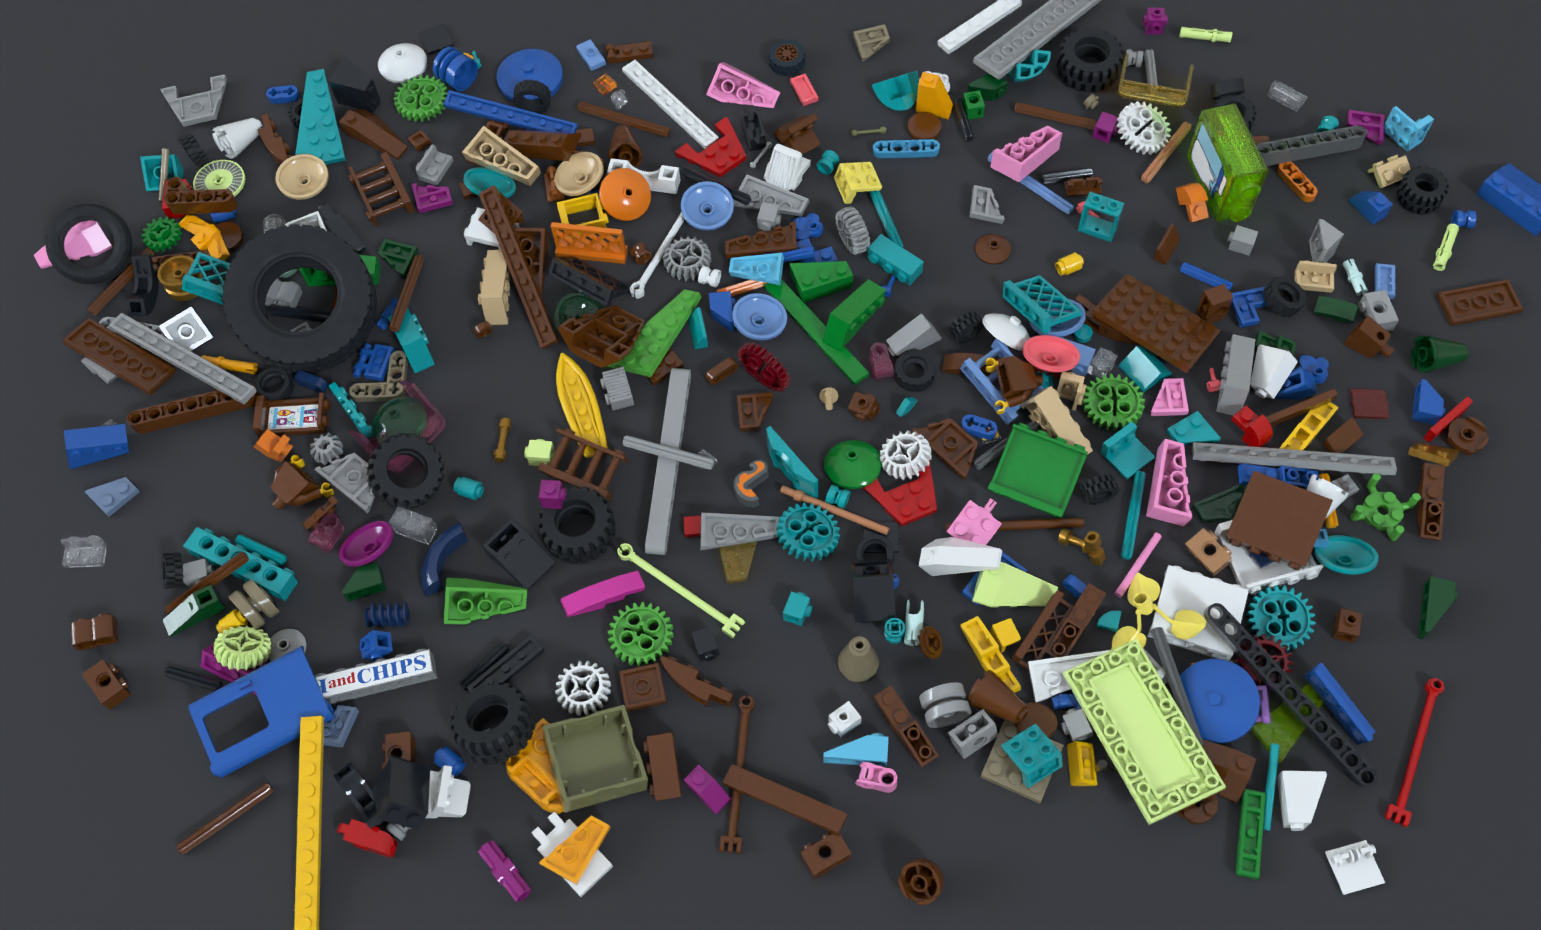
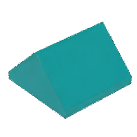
M169 154L167 180L173 177L183 179V166L176 154ZM162 155L140 156L146 191L159 190Z
M1136 346L1118 366L1130 381H1134L1135 386L1140 387L1139 390L1143 393L1172 374L1153 352L1141 346Z

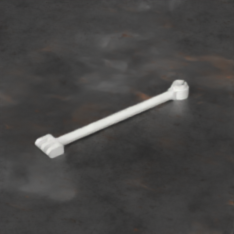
M682 212L641 279L631 285L630 293L632 297H634V293L636 299L644 296L645 284L665 253V248H668L669 243L672 242L685 220Z

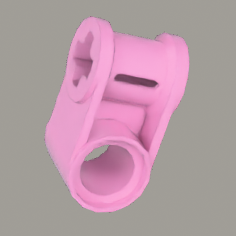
M869 762L860 763L861 771L859 779L856 780V785L886 793L893 792L896 789L897 774L893 769L877 766ZM885 777H891L894 781L891 784H885L882 780Z

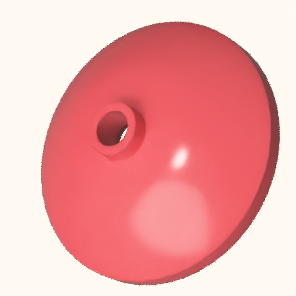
M1034 336L1028 339L1023 346V355L1027 361L1034 367L1047 372L1059 373L1071 370L1078 365L1080 360V352L1076 346L1056 336Z

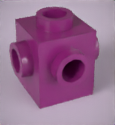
M1147 8L1146 15H1143L1142 20L1145 27V35H1162L1164 25L1168 23V15H1165L1164 8Z

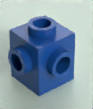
M372 630L360 640L362 659H370L372 662H375L393 651L391 632Z

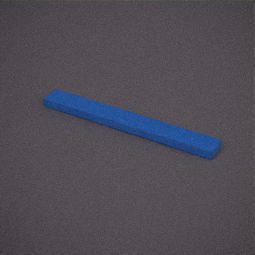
M451 90L448 91L444 102L445 108L525 129L576 133L578 128L577 123Z

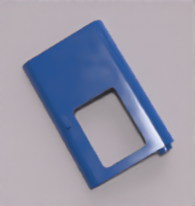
M303 646L189 704L190 714L211 762L210 770L214 776L220 778L300 737L301 717L323 716L324 724L336 718L332 705L322 694L304 653ZM256 692L269 726L218 753L204 718L249 693Z

